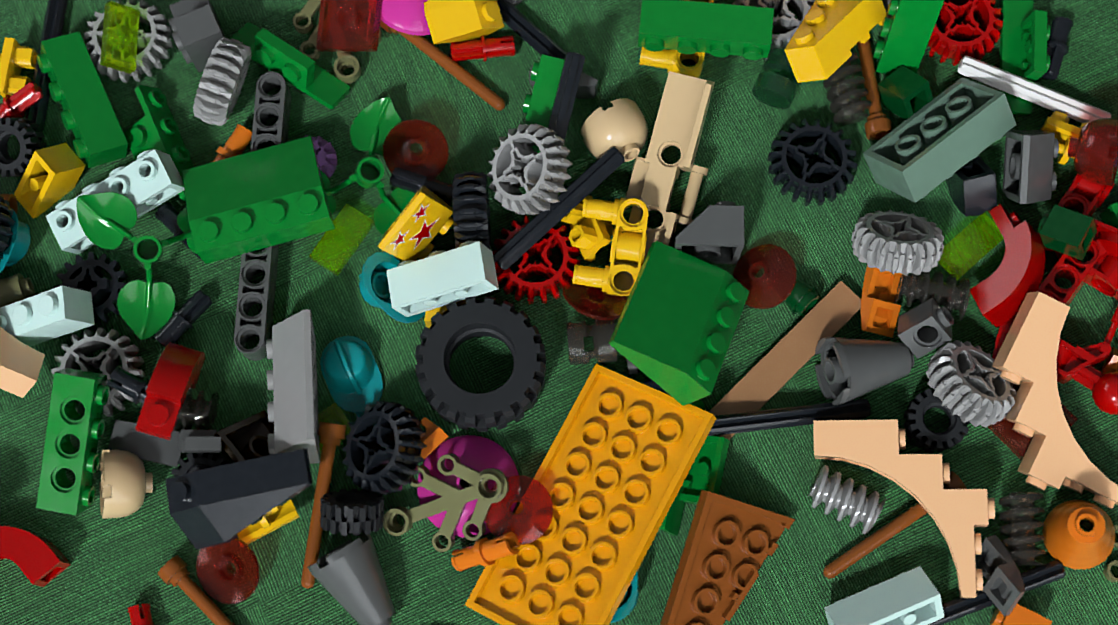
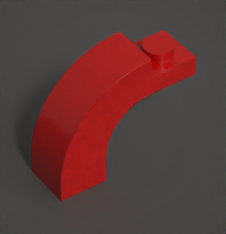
M1001 204L989 212L1004 238L1005 253L1003 260L991 276L969 289L982 315L996 328L1017 315L1028 292H1036L1038 290L1045 269V249L1040 235L1026 220L1023 222L1015 211L1009 213Z
M172 342L167 344L148 384L147 396L135 426L136 431L171 440L186 395L190 388L195 389L205 361L204 352Z
M0 526V560L10 559L17 564L31 584L44 587L71 565L63 553L44 537L20 528Z

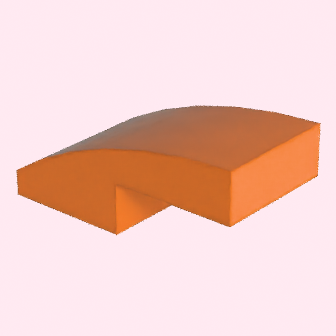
M866 267L861 296V330L893 337L901 305L894 304V299L902 273H895L893 275L888 271L880 272L876 267Z

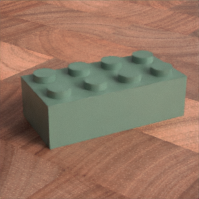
M962 77L863 152V155L876 184L916 203L926 197L930 191L944 180L952 177L957 170L970 160L978 157L992 143L1001 139L1005 133L1016 126V122L1005 93Z

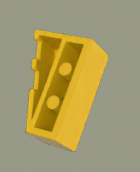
M815 0L784 49L797 83L828 79L852 56L850 49L859 41L866 43L871 38L869 31L877 24L882 26L884 17H888L883 1Z

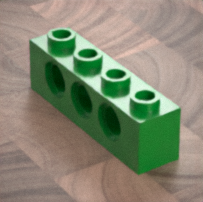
M70 368L54 372L36 504L37 509L77 516L89 509L93 504L96 492L95 487L92 486L93 475L98 470L100 464V454L97 453L98 440L101 439L105 428V421L101 419L102 410L108 401L110 392L109 386L106 385L107 375ZM76 400L84 405V416L77 413L75 409ZM71 434L79 439V449L72 446L70 441ZM66 468L74 472L75 483L69 481L66 477Z

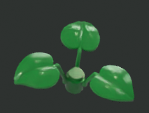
M389 97L381 98L366 106L356 116L351 125L350 139L352 145L358 150L369 151L368 157L359 162L355 174L337 186L330 188L328 176L321 171L332 214L336 210V201L332 194L339 192L353 182H357L363 188L376 187L378 189L380 198L384 202L376 207L373 220L374 226L381 236L385 234L416 194L396 188L388 197L384 190V184L380 181L384 175V166L374 154L376 153L382 157L391 156L400 150L405 140L403 122Z
M115 192L78 196L76 203L77 216L87 238L98 247L113 250L122 244L125 236L134 243L133 252L135 257L145 263L146 282L142 280L128 282L119 292L117 306L122 319L140 340L153 336L171 318L172 312L175 309L176 299L175 293L169 284L165 282L153 283L152 263L161 259L164 252L163 247L186 238L189 249L196 253L188 220L187 206L177 217V224L184 233L160 241L156 237L149 235L137 238L129 232L136 225L137 211L135 205L126 196Z

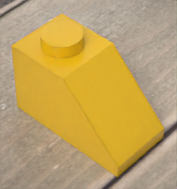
M67 143L35 150L14 195L32 218L39 217L75 188L86 165Z

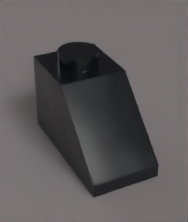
M979 156L970 160L957 170L952 177L946 179L952 201L965 217L982 215L997 206L996 173Z

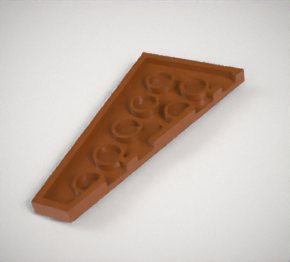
M702 489L660 625H723L726 620L730 621L759 577L758 570L766 557L773 555L778 547V544H776L777 540L785 528L789 529L795 519Z

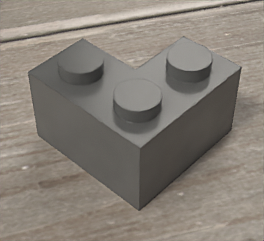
M181 0L169 5L173 15L172 18L168 19L173 30L172 36L179 51L182 52L186 63L193 62L198 72H202L215 44L225 35L210 0Z

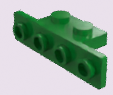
M1001 0L1000 20L1003 21V26L1000 30L999 68L1036 82L1048 71L1050 66V56L1047 54V41L1050 37L1051 28L1047 24V11L1034 10V0ZM999 90L1005 93L1012 114L1029 116L1032 113V102Z
M251 22L246 23L230 38L243 42L244 45L250 47L251 59L271 72L279 73L285 81L329 109H334L350 93L349 85L316 65V61L268 30L260 29Z
M139 85L135 88V92L145 116L124 132L134 159L136 161L137 156L146 150L157 149L171 156L183 180L182 170L193 168L194 166L190 159V153L179 133V127L167 105L166 96L159 88ZM184 190L180 192L178 195L181 200L186 201Z
M700 400L689 403L700 409H705V404ZM707 436L659 528L660 530L670 535L678 536L685 503L697 505L702 489L719 495L730 440L725 437Z

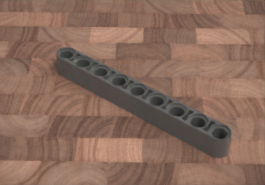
M266 72L257 81L250 152L288 142L291 92L283 76L279 73ZM281 88L276 95H267L271 89ZM278 118L274 125L265 126L268 119ZM279 244L267 247L260 252L252 251L241 254L234 344L244 357L252 361H259L267 356L266 339L272 338ZM258 272L265 273V278L262 282L258 284L251 283L254 274ZM262 304V311L258 315L248 316L249 309L253 305ZM253 336L260 337L257 347L246 349L245 345L249 338Z

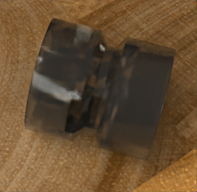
M614 318L596 319L592 325H588L585 320L566 322L570 365L589 364L593 358L598 363L617 362V350L609 344L615 329ZM583 337H593L592 348L584 347Z

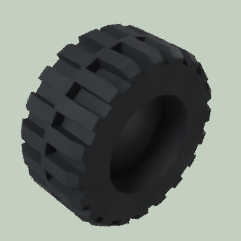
M485 296L484 302H476L475 297L465 298L466 304L457 306L456 302L447 305L448 311L441 315L437 312L431 318V327H424L420 335L421 345L416 346L415 352L417 365H415L416 376L423 394L432 409L436 410L441 418L448 423L452 421L457 424L458 428L468 430L469 427L477 428L478 432H488V428L497 427L500 430L506 428L507 423L512 420L519 421L524 417V412L528 408L532 409L536 404L539 392H542L545 384L546 354L544 344H542L541 335L536 325L533 326L530 323V317L523 311L518 313L513 304L504 301L503 304H498L494 297ZM481 336L496 338L504 342L512 353L514 364L510 378L503 386L489 393L475 394L462 390L451 377L450 359L452 354L462 343L469 339Z

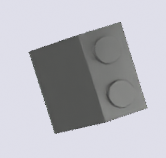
M1009 130L1006 133L1002 196L1019 204L1051 200V191H1055L1057 185V176L1055 171H1053V158H1057L1059 151L1058 139L1055 138L1054 132L1047 130Z
M721 201L715 205L708 206L676 236L673 248L710 264H738L744 247V206H736L734 202Z

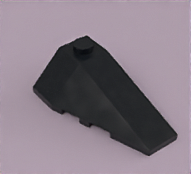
M304 448L197 470L165 479L170 515L196 550L232 541L238 536L237 533L249 525H255L263 519L262 516L276 506H282L313 484L308 450Z

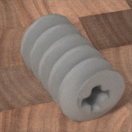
M824 465L807 496L813 497L812 508L815 509L824 502L825 515L837 509V521L840 522L849 515V527L853 528L861 521L863 523L862 534L865 535L877 521L886 498L879 504V492L873 491L866 497L867 487L863 484L853 491L854 480L848 478L841 484V473L838 471L828 478L829 467Z

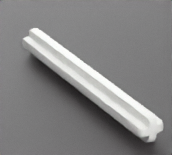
M968 55L964 56L959 63L957 69L959 74L1049 110L1065 113L1069 118L1081 123L1089 122L1099 126V130H1104L1110 123L1111 114L1105 110Z

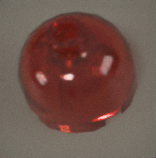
M1099 118L1090 121L1082 127L1078 138L1071 137L1068 157L1074 158L1076 172L1089 183L1100 186H1113L1118 169V119Z

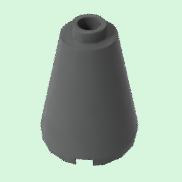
M824 337L819 340L815 349V355L821 354V364L815 365L818 384L826 400H834L833 405L844 404L908 375L914 366V354L903 342Z
M361 533L359 538L353 542L348 540L317 560L320 566L317 563L308 566L311 574L359 625H390L393 623L391 616L396 613L373 538L370 534L365 535Z

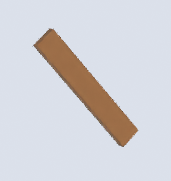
M840 281L709 412L717 416L759 411L815 355V349L819 340L824 337H833L861 309V299ZM736 433L715 436L725 437L730 440Z

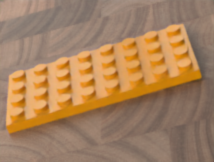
M595 364L503 533L505 535L508 532H512L517 536L520 547L516 548L519 549V552L515 555L497 559L494 564L486 566L465 606L500 625H609L716 421L714 414L691 404L683 406L666 393Z

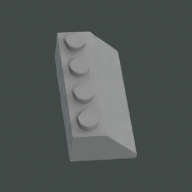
M309 309L302 310L272 326V339H266L267 359H273V370H267L268 390H273L274 401L267 403L268 421L274 422V433L268 434L269 454H279L304 448L308 450L309 463L313 464L320 463L319 436L317 435L319 420L316 336L311 310Z

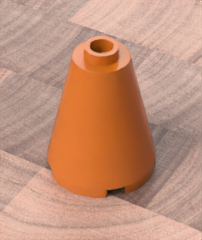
M1070 500L1057 505L1048 514L1043 525V541L1047 551L1055 560H1059L1063 566L1075 570L1090 569L1101 564L1108 558L1115 544V529L1110 517L1102 508L1089 501ZM1080 525L1084 526L1088 532L1083 531Z

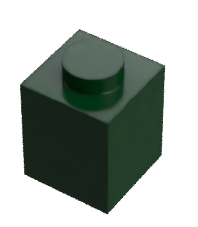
M903 65L878 83L884 107L904 120L910 118L933 100L929 81Z
M1054 205L1050 214L1043 216L1038 232L1044 247L1083 260L1097 233L1094 218Z

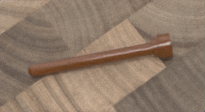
M379 19L378 25L386 32L402 35L494 109L501 111L505 108L506 103L504 99L424 36L399 32Z
M869 39L866 43H861L860 41L857 43L869 116L864 126L867 139L880 140L892 131L890 119L886 117V114L882 113Z
M319 422L317 435L320 436L319 443H323L301 577V585L306 589L312 588L315 584V577L309 571L308 566L314 563L318 564L317 560L319 559L323 528L320 526L321 497L325 493L329 494L336 445L340 446L341 439H345L346 425Z
M953 471L950 472V484H943V489H967L963 481ZM919 502L826 565L823 569L824 576L828 579L836 577L927 514L926 510Z
M179 555L174 556L159 570L157 575L167 585L179 586L215 625H235L189 577L188 564Z

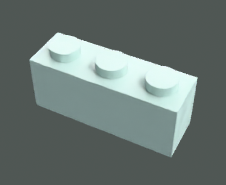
M480 241L463 242L459 245V248L449 251H435L430 253L427 258L417 261H403L398 264V267L386 270L391 306L406 317L499 289L493 252Z
M59 286L0 308V327L30 347L95 325L91 292L66 286Z
M920 566L824 607L828 625H928L944 618L940 593Z

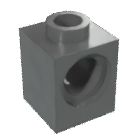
M931 298L898 317L897 336L918 359L952 340L954 319L946 307H940Z

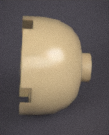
M628 98L616 99L611 101L613 107L605 111L602 107H599L586 119L581 128V135L584 138L583 142L596 159H599L609 148L615 147L622 153L625 159L624 162H629L635 159L642 150L648 137V124L635 101Z
M101 451L100 471L102 472L99 492L102 519L126 517L137 512L143 505L145 494L152 493V472L146 473L143 461L129 451Z

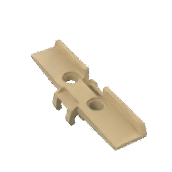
M669 71L646 158L636 157L634 160L632 176L624 198L639 199L646 204L648 212L652 210L660 211L663 215V223L660 227L651 229L647 226L646 233L648 235L644 261L653 242L657 240L671 247L677 223L688 226L693 221L692 216L703 176L708 175L709 171L707 168L693 164L714 87L713 81ZM669 146H675L680 149L681 157L675 164H667L663 161L662 153ZM682 170L690 172V177L680 214L678 215L677 213L670 212V199L675 181ZM633 205L628 223L636 224L643 218V211L640 207ZM620 272L614 278V285L620 291L629 290L634 283L632 275L628 272Z

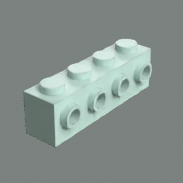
M150 149L140 153L137 156V160L128 166H121L111 171L110 177L102 182L86 186L80 195L103 192L122 194L135 205L138 219L185 189L184 182L171 156L157 149ZM77 196L74 199L60 202L56 205V210L45 217L61 250L80 254L95 244L87 238L79 223L76 207Z

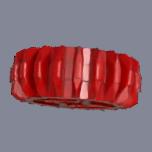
M945 0L937 20L943 28V33L935 24L927 47L931 48L928 53L929 57L937 53L941 56L940 63H944L949 58L953 67L958 65L960 59L966 55L978 60L983 59L985 53L988 54L993 50L994 43H997L1001 36L999 32L1003 26V21L999 20L1001 9L993 8L996 0ZM973 13L978 18L981 25V29L978 27L979 24L974 20ZM963 17H965L961 25L956 24V26L953 29H951L955 21L960 22V20Z
M527 215L524 217V225L522 226L516 220H513L511 222L513 232L503 228L501 235L505 240L495 239L494 246L499 250L530 222V217ZM565 225L560 226L556 230L554 226L542 237L544 238L542 241L534 244L521 256L522 261L518 265L519 270L515 274L511 271L510 267L507 270H503L495 262L496 273H499L497 275L498 284L506 283L503 288L506 294L516 289L515 300L520 301L524 294H526L528 304L534 303V296H540L541 302L545 304L547 303L548 293H551L553 298L558 299L560 297L558 287L564 291L570 289V284L567 280L573 279L574 270L572 269H574L575 264L580 265V260L574 258L580 254V250L571 245L568 238L569 235L565 236L567 232ZM555 246L559 248L563 256V262L558 272L549 261L552 249ZM534 255L536 258V255H540L542 263L536 264L535 261V264H531L529 257ZM535 275L542 276L546 279L542 282L527 281L530 277Z

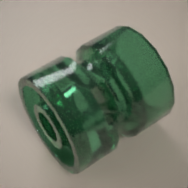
M773 48L770 49L768 58L763 63V72L758 75L752 88V94L757 100L770 107L788 109L792 105L798 91L796 85L800 83L796 81L784 49Z

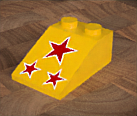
M422 185L382 236L378 247L404 261H416L417 258L420 260L426 258L435 247L430 242L439 232L441 235H444L452 226L453 218L451 215L453 214V208Z

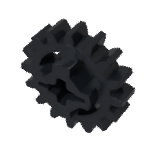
M89 252L87 260H84L78 254L76 255L75 265H71L68 262L64 264L68 271L66 274L57 273V277L62 281V285L54 286V288L66 286L84 291L90 290L94 323L96 324L98 317L107 323L109 322L108 313L112 311L116 315L120 314L116 307L120 290L126 285L123 281L128 278V275L123 270L119 271L121 265L116 260L110 262L111 259L106 254H102L98 260V257L93 252ZM101 270L108 272L112 280L103 278Z

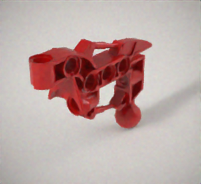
M1084 166L1074 178L1058 206L1067 209L1074 208L1081 214L1091 217L1095 210L1105 201L1114 183ZM1094 219L1097 233L1086 252L1091 257V260L1088 262L1078 261L1074 257L1044 247L1045 251H1054L1059 261L1036 292H1041L1069 306L1084 283L1099 292L1118 300V229ZM1066 278L1073 286L1062 289L1055 284V280ZM1117 305L1104 342L1084 348L1077 345L1075 348L1060 338L1056 360L1057 381L1059 383L1065 384L1072 379L1092 391L1095 405L1102 412L1112 415H1118V372L1103 374L1093 367L1108 358L1111 352L1110 343L1118 327ZM1016 316L1000 326L992 355L994 360Z

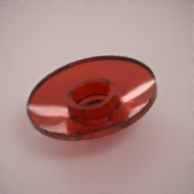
M409 119L400 122L389 131L384 141L383 157L391 173L394 168L399 167L423 176L425 173H428L429 177L435 178L442 172L448 160L449 149L444 134L434 124L425 120ZM418 143L422 146V151L414 153L411 151L410 146Z
M764 244L750 249L740 258L734 269L733 277L750 291L745 303L746 305L756 309H768L779 305L791 294L797 279V268L794 259L786 250L776 245ZM764 268V274L756 278L758 271Z
M568 277L566 279L569 285H563V295L570 306L587 317L605 321L614 320L621 316L627 302L625 296L606 294L607 292H602V288L572 284V278Z
M523 475L507 477L509 482L508 493L503 500L492 503L485 522L495 537L512 532L517 536L520 545H526L539 539L549 528L553 517L552 499L547 489L539 481ZM497 484L493 486L491 491L497 490ZM516 502L523 504V510L520 514L511 513V506Z
M236 537L228 543L201 549L198 553L196 562L198 579L204 590L212 598L225 604H237L246 600L254 593L259 582V564L254 552L244 541Z

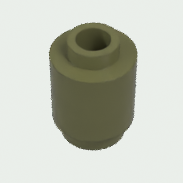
M21 273L0 279V308L35 295L32 281L29 277L24 278Z

